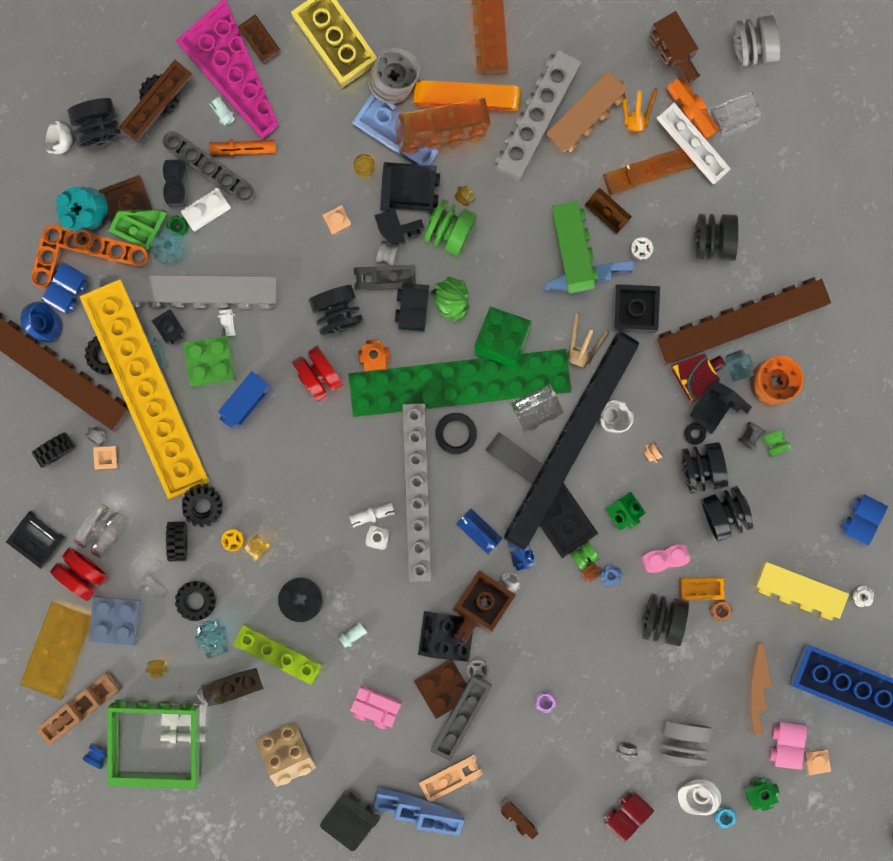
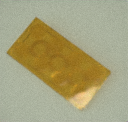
M51 602L20 685L62 700L90 629L92 616L56 602Z

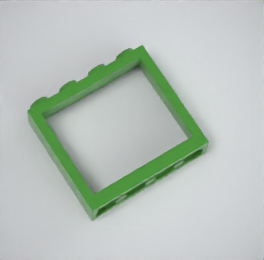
M115 700L114 703H111L107 708L108 786L196 789L200 779V705H193V702H181L180 705H173L170 701L149 704V701L139 700L136 703H127V700ZM119 712L191 715V774L119 772Z

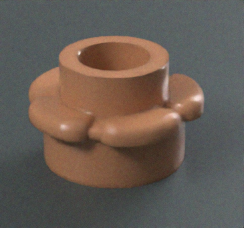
M718 600L717 603H713L711 606L712 617L717 621H727L731 617L732 606L729 603L727 604L725 600Z

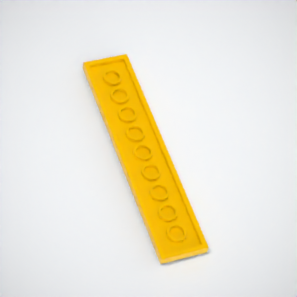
M119 279L79 296L168 500L186 491H190L189 488L192 486L197 488L196 485L198 484L202 486L209 483L210 481L122 280Z

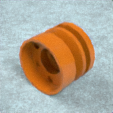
M775 356L760 363L754 369L751 376V388L754 395L761 402L768 405H778L795 398L801 392L804 384V374L800 365L794 359L787 356ZM777 377L778 379L776 382L778 384L773 386L772 378Z

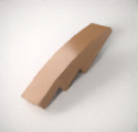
M762 642L756 643L749 680V716L751 732L754 736L763 734L759 712L768 710L764 688L772 687L765 647Z
M106 672L37 727L36 730L49 746L120 691L121 687L110 673Z

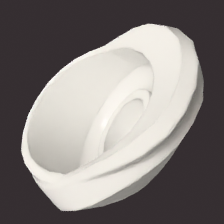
M697 779L689 781L679 788L678 800L682 809L689 814L711 815L720 807L721 794L712 782Z

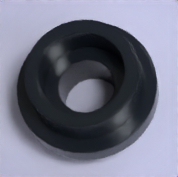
M691 423L685 428L684 437L688 443L698 445L705 440L706 430L698 423ZM692 430H697L699 432V436L697 438H693L691 436Z

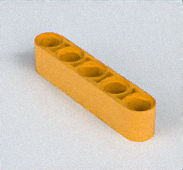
M418 80L414 85L413 104L421 106L517 111L520 110L521 87L512 85Z

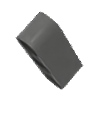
M499 432L486 448L488 453L531 484H533L543 466L541 462Z

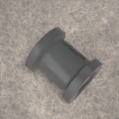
M748 421V428L738 441L748 448L755 450L758 439L766 431Z

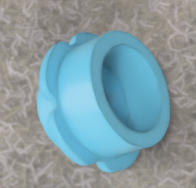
M721 807L718 809V813L715 814V822L724 829L732 827L736 823V813L732 808Z

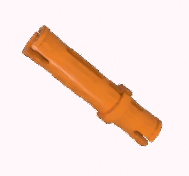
M229 139V142H209L210 156L230 155V157H234L235 154L276 153L275 139L234 141V139Z

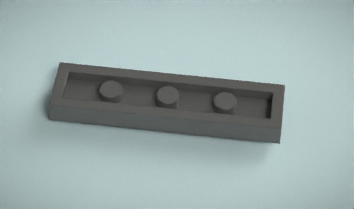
M473 674L471 675L431 748L432 753L449 761L452 760L492 688L491 683Z

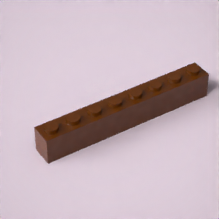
M815 277L803 281L804 285L795 288V285L783 288V293L775 296L774 292L762 296L763 301L754 303V300H750L741 304V309L734 311L732 307L721 311L722 316L713 319V316L710 315L700 319L701 323L693 326L692 323L680 326L679 332L672 334L671 330L659 334L660 339H657L655 342L664 366L831 304L823 279L817 281Z
M0 312V351L108 429L115 432L129 413V409L126 408V402L118 396L115 399L109 396L110 390L100 383L98 386H95L90 382L92 378L83 371L77 373L72 369L74 365L65 358L62 361L56 358L55 354L57 352L47 345L42 348L37 344L38 339L32 337L29 333L24 335L19 331L21 327L12 320L6 322L1 318L3 314Z

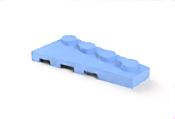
M371 94L353 121V125L413 164L430 166L438 154L434 146L411 125V122L396 109L394 104L384 103L373 94Z

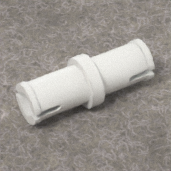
M389 501L375 507L368 506L366 510L349 514V518L354 528L368 522L375 523L377 519L394 515L395 513L392 503Z

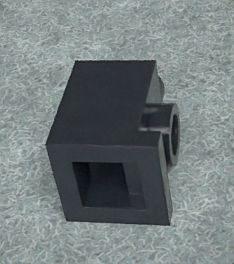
M171 309L151 320L166 344L172 343V345H175L184 339L182 335L186 332ZM168 324L173 325L171 332H167L165 329Z

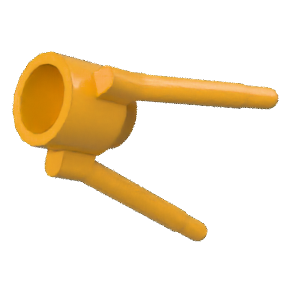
M620 81V83L625 87L624 81ZM657 88L653 90L645 117L644 113H640L642 91L638 90L636 111L631 112V116L629 115L626 96L623 101L625 115L624 125H628L627 130L645 131V126H649V118L658 91Z

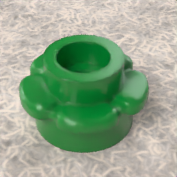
M175 215L170 218L166 227L172 236L179 237L187 233L188 222L184 217Z

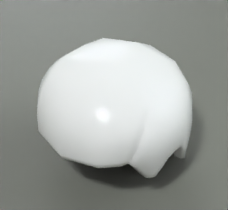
M56 120L55 123L57 124H50L48 127L45 149L48 153L63 154L72 145L73 132L71 126L66 122Z
M612 399L608 401L601 413L599 423L608 432L622 433L633 424L634 413L627 407L625 402Z

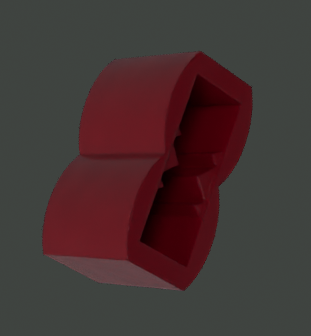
M635 791L632 793L627 792L620 799L622 804L616 810L612 808L604 816L606 819L604 824L624 843L655 811Z

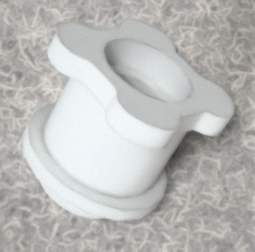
M371 526L366 536V545L380 550L385 549L388 537L390 536L389 530ZM377 533L382 537L379 542L373 539V536Z

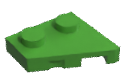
M117 210L108 231L148 250L167 211Z

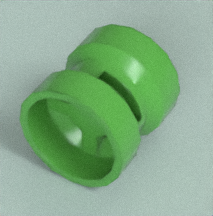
M783 428L763 436L765 443L770 447L769 453L771 457L792 449L790 443L785 440L786 434Z
M588 541L582 544L581 549L570 552L571 557L581 571L588 567L590 562L595 563L600 559Z

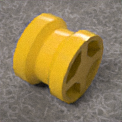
M232 529L222 535L221 542L226 550L237 551L243 547L245 539L239 530Z

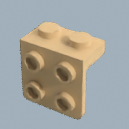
M295 723L281 727L258 738L256 741L268 775L276 787L286 785L292 779L307 775L311 770L317 768L306 749Z

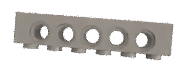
M559 50L556 55L551 54L546 63V66L549 67L546 74L541 73L536 82V85L539 86L536 93L531 92L525 103L528 105L526 112L519 114L515 122L518 125L515 133L512 131L509 133L505 141L508 144L505 152L501 150L495 160L498 163L497 170L518 181L521 180L581 66L580 61ZM553 72H560L563 75V79L561 81H554L551 74ZM550 91L553 94V98L546 101L541 97V93ZM539 110L542 112L543 117L540 120H535L531 117V112ZM529 129L533 133L532 138H522L521 131ZM515 148L520 149L523 153L522 157L518 159L513 158L510 154L511 150Z

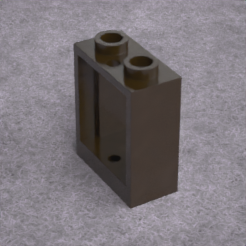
M257 668L241 671L201 685L208 707L223 704L263 689Z

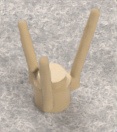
M577 312L575 314L570 350L567 356H570V363L585 368L586 364L591 363L593 356L608 336L609 331L606 330L589 353L586 349L593 334V329H589L582 348L577 346L575 350L580 314Z

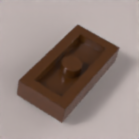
M600 187L585 203V206L615 233H618L632 218L628 212Z

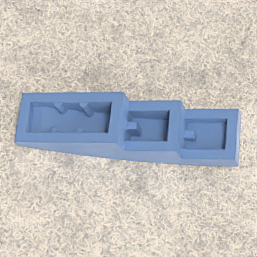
M633 261L592 266L596 267L598 280L594 282L610 281L611 273H632ZM565 275L546 283L544 286V291L568 290Z
M377 788L373 801V807L376 810L392 812L396 820L415 822L416 829L460 835L464 823L463 816L418 797Z

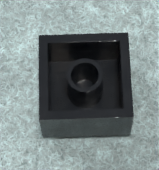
M616 284L614 286L612 331L657 332L659 328L660 286Z

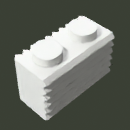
M215 188V191L212 190L207 196L204 195V198L200 197V200H197L196 203L193 202L192 205H189V208L185 207V210H182L181 213L195 232L231 209L220 190Z

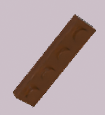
M174 60L119 128L137 142L193 74L178 61Z

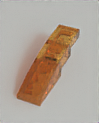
M679 148L627 165L624 168L603 174L609 195H613L694 168L696 165L686 152Z

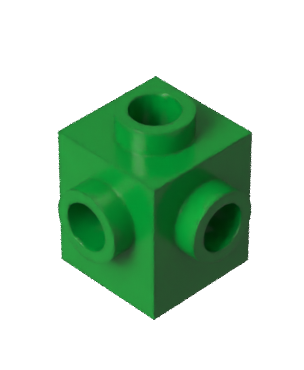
M632 492L624 495L606 508V511L620 531L627 526L629 529H632L641 522L639 518L646 514Z
M765 777L758 778L752 781V785L744 787L750 808L753 811L760 808L761 811L774 808V804L779 803L777 799L780 796L779 788L770 779L766 780ZM766 791L765 796L761 797L762 792Z

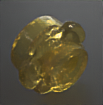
M463 186V188L457 187L458 191L454 195L457 201L465 206L475 201L474 191L468 186Z
M153 660L147 663L145 671L150 674V677L157 678L164 675L163 673L167 671V667L165 666V661Z

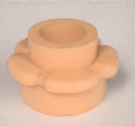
M655 442L650 445L646 444L647 449L644 450L646 457L650 462L654 460L657 463L663 457L659 446Z

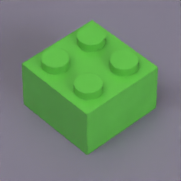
M228 336L183 343L190 387L195 388L236 381Z

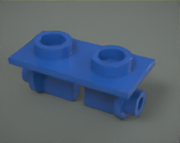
M472 509L456 524L487 554L503 539Z
M508 542L509 548L515 547L514 544ZM530 543L524 550L517 547V551L510 552L513 567H516L517 571L535 567V554L530 548Z

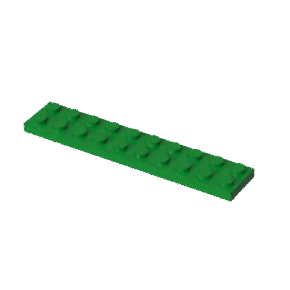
M567 349L523 353L516 369L487 358L348 373L353 417L403 412V404L425 403V409L571 393Z

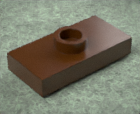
M256 14L238 26V29L262 63H265L281 52Z

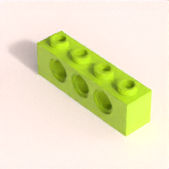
M246 624L242 626L233 643L239 649L310 685H313L323 666L322 663Z

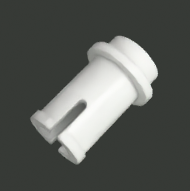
M232 309L219 311L217 316L218 318L220 317L222 336H235L233 320L235 313L232 312Z

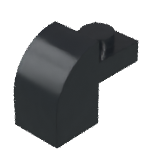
M396 209L374 215L381 236L392 245H406L404 236L408 235L409 238L421 235V231L424 230L422 219L400 225Z

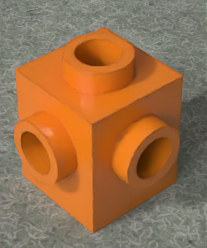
M379 339L367 340L366 344L362 345V350H358L359 364L364 363V371L387 370L386 361L390 360L389 347L384 348V342L379 343ZM373 352L378 353V356L375 359H372L370 357L371 353Z

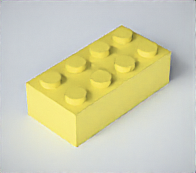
M307 0L291 11L293 19L342 88L373 67L377 59L376 55L337 0Z

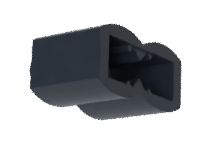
M181 159L165 160L163 164V177L166 181L163 188L164 200L169 207H185L188 199L185 187L187 180L186 166Z
M403 283L402 289L398 288L397 302H401L400 310L396 309L395 322L399 323L398 329L425 332L429 285Z

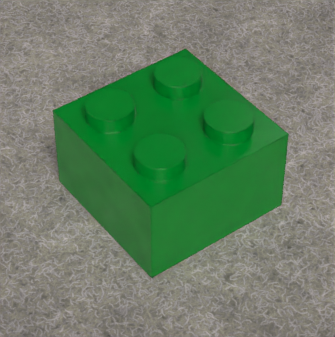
M490 306L474 345L475 355L516 369L531 332V320Z

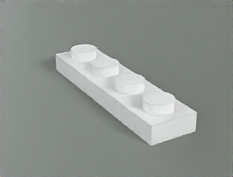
M672 103L657 117V120L712 184L717 183L731 169L675 103Z

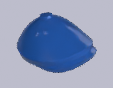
M32 302L23 308L20 317L21 324L32 337L47 342H52L58 337L61 330V321L48 305L43 302Z

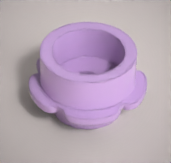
M541 692L536 696L535 707L537 710L543 713H550L556 707L557 701L551 692Z

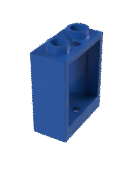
M251 371L220 408L218 413L222 416L219 419L231 428L233 425L239 428L272 387Z

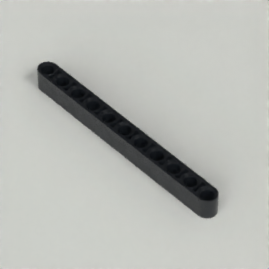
M619 331L610 343L506 530L504 539L522 550L531 542L639 346L637 340L624 332Z

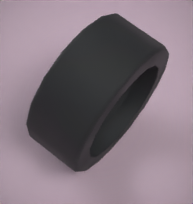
M462 413L445 415L436 427L438 445L450 454L467 452L474 445L477 438V429L474 422L469 416ZM461 421L468 427L469 438L466 443L457 447L451 446L445 441L443 430L449 422Z

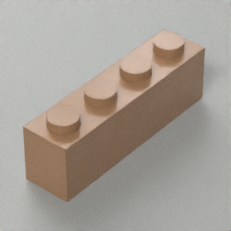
M607 71L546 133V136L564 154L567 151L572 153L580 144L578 140L583 135L588 137L595 130L593 125L598 120L604 121L611 113L609 109L614 104L619 106L625 100L626 96L624 94L627 89Z

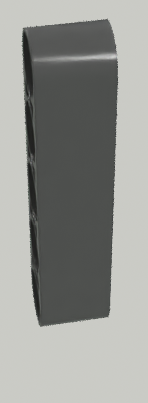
M170 131L164 135L162 143L173 156L181 159L183 163L240 203L249 204L254 200L255 190L249 182L179 133ZM171 138H178L179 144L176 147L171 148L168 146ZM194 150L197 152L194 160L186 159L188 151ZM207 163L215 165L214 170L210 173L204 172V166ZM230 175L233 177L232 183L227 186L221 183L222 178ZM242 188H249L251 190L250 196L247 198H241L239 192Z

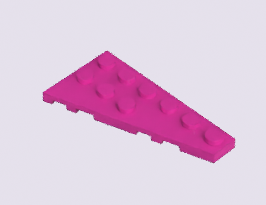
M221 0L175 41L263 140L279 124L227 1Z

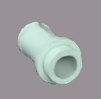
M218 97L210 103V106L220 118V124L223 123L224 126H227L235 120V113L229 110L222 97Z
M357 622L356 625L345 633L341 632V636L338 639L345 648L348 646L352 647L351 644L364 634H367L360 622Z

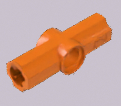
M682 76L666 87L672 98L679 105L678 108L706 140L720 130L707 112L708 109L699 95L694 94Z

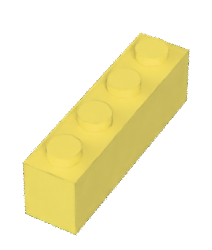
M763 562L754 585L759 588L758 592L769 597H771L772 593L780 596L779 601L790 605L794 601L801 604L800 609L812 613L813 609L821 612V617L833 621L834 617L840 619L849 596L848 593L768 562Z

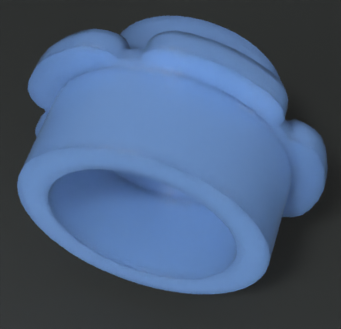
M607 565L601 571L600 578L603 580L604 585L609 587L612 585L616 586L621 582L622 572L618 567L615 568L614 565Z

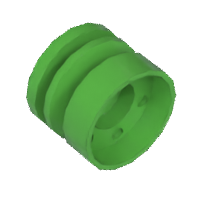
M443 199L437 208L434 209L428 221L424 241L429 243L433 235H436L434 246L437 247L442 239L447 240L445 251L458 256L470 234L477 214L463 209L459 216L454 215L456 204L453 203L447 212L445 209L448 201Z

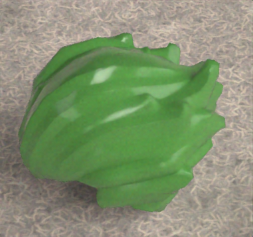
M447 277L446 280L435 284V289L431 291V294H436L434 301L440 309L439 313L449 318L450 321L464 318L469 310V294L465 282Z

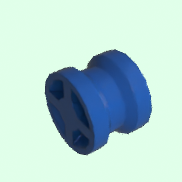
M91 743L89 752L84 755L83 760L98 769H102L104 766L103 761L107 758V750Z

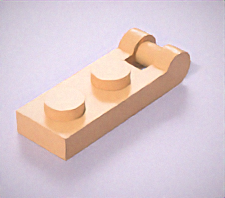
M470 755L420 781L419 784L427 800L432 802L484 775L482 769L478 768L475 762L477 761L475 755ZM468 766L471 773L465 776L462 768Z

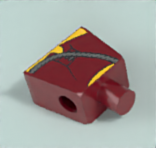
M704 353L676 363L670 369L689 402L692 403L705 393L706 388L713 379L718 382L720 381L716 372L725 368L726 364L720 355L709 361Z

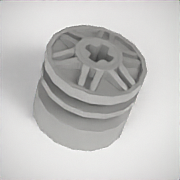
M773 15L758 17L756 28H754L750 19H746L745 28L741 20L735 21L733 41L735 53L738 56L741 67L748 66L749 59L752 65H756L758 54H760L764 63L780 60L779 33Z
M392 47L385 49L378 55L368 76V85L371 93L384 103L396 104L404 101L410 95L419 77L420 66L417 59L411 52L403 48Z
M666 720L664 735L672 738L673 743H663L662 747L672 751L671 753L661 752L660 758L680 766H707V759L698 757V754L708 755L709 751L700 748L699 744L710 743L712 728L693 723Z

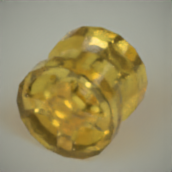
M361 154L355 158L353 167L356 174L361 177H368L373 174L375 161L370 155Z
M256 534L245 546L243 552L249 553L252 559L257 562L270 545L263 543Z

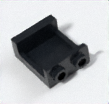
M384 162L380 210L389 211V207L427 210L428 214H432L433 208L438 206L439 195L435 194V186L439 187L440 173H436L437 166Z

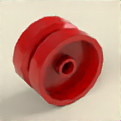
M318 345L308 351V356L313 365L310 366L302 356L292 361V364L299 373L298 377L307 391H310L317 402L327 397V391L322 385L323 382H326L332 391H336L344 385Z
M68 547L62 555L64 562L68 566L63 563H56L50 573L74 594L89 601L95 593L94 587L89 582L101 585L108 576L87 556Z

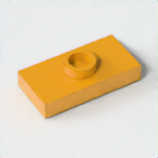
M725 577L680 578V600L725 599Z

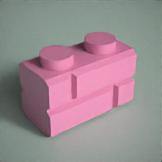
M361 685L351 712H354L353 717L362 721H366V718L375 721V726L386 730L387 726L392 728L402 702Z

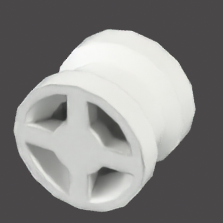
M644 237L634 240L630 248L632 257L639 261L648 259L653 252L652 242Z

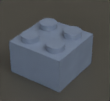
M101 596L94 597L89 641L136 645L141 601Z

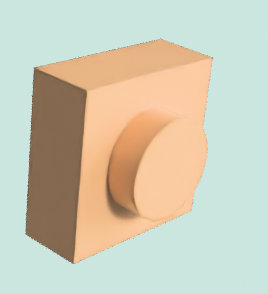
M342 205L323 214V218L332 235L352 226Z
M116 446L93 447L95 470L118 468Z
M827 749L805 752L808 775L831 772Z

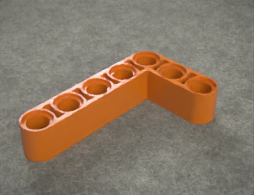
M49 225L42 232L31 279L37 287L47 289L57 272L63 249L137 268H143L148 265L150 255L141 246L94 235L93 240L94 242H101L102 247L99 251L93 252L91 248L80 250L76 246L72 247L70 245V240L76 231L57 225ZM54 230L58 231V239L50 241L49 234ZM121 246L123 248L122 255L114 257L112 254L113 249ZM46 252L53 253L51 262H44L43 256ZM143 252L144 259L141 262H135V253ZM41 273H47L48 280L44 284L38 282V277Z

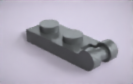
M415 265L354 268V275H356L355 290L402 288L403 283L416 284ZM366 274H371L372 282H365Z

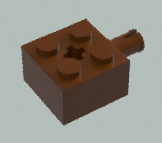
M674 11L653 24L649 39L654 48L658 47L662 55H660V58L666 67L670 66L671 70L680 67L688 83L700 77V74L690 60L696 55L699 48L678 13Z
M479 570L452 609L465 619L454 636L459 639L462 633L465 632L460 641L466 643L475 627H479L490 634L516 594ZM484 597L487 598L488 600L486 603L489 606L486 605L482 607L480 605L481 601L479 599L482 600Z

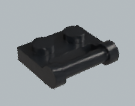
M29 511L7 539L6 543L42 569L66 537L61 533L57 534L36 518L35 513ZM31 524L53 542L48 546L28 531L26 527Z

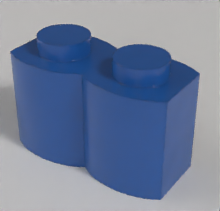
M63 262L43 295L42 301L65 314L68 311L72 312L78 303V300H76L78 293H83L88 286V276Z
M863 494L861 498L856 497L851 507L854 509L851 518L846 517L841 528L844 529L843 535L865 546H869L888 506Z

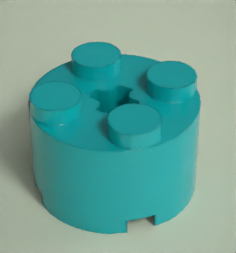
M71 187L62 194H59L56 199L58 219L64 228L72 231L82 229L96 230L102 225L101 223L108 214V204L105 196L92 187Z

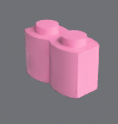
M680 544L668 546L664 550H651L641 556L645 571L651 573L663 571L668 566L680 567L690 561L687 546Z
M779 721L778 726H774L773 739H776V746L771 748L770 761H773V766L802 770L807 734L806 725Z

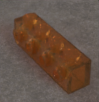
M472 0V4H476L477 12L473 13V24L478 26V34H474L475 48L480 47V56H476L477 69H481L482 75L508 73L503 0Z

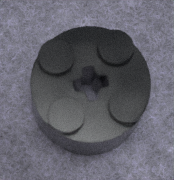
M304 577L295 578L285 583L278 595V605L283 615L289 620L306 622L313 619L320 612L323 606V592L315 581ZM297 594L306 596L307 599L304 600V606L301 603H296L298 599Z

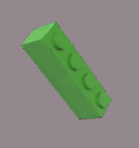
M578 201L552 206L569 294L595 289L594 281L598 280L596 267H591L590 261L594 260L592 247L587 248L586 241H590L588 228H583L582 222L586 221L584 208L579 209Z

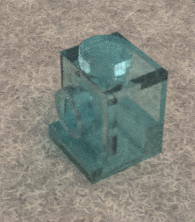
M743 349L726 356V365L733 382L754 375L751 357L749 354H745Z

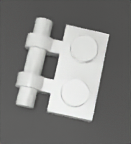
M193 703V705H200V726H206L207 705ZM161 714V726H170V732H161V741H169L170 744H177V741H183L191 744V715ZM178 726H190V733H177ZM200 733V742H205L206 733Z

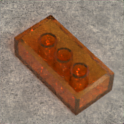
M485 98L399 114L394 129L400 153L414 154L419 152V149L424 148L435 150L445 144L456 146L466 140L471 142L480 141L486 136L491 121Z

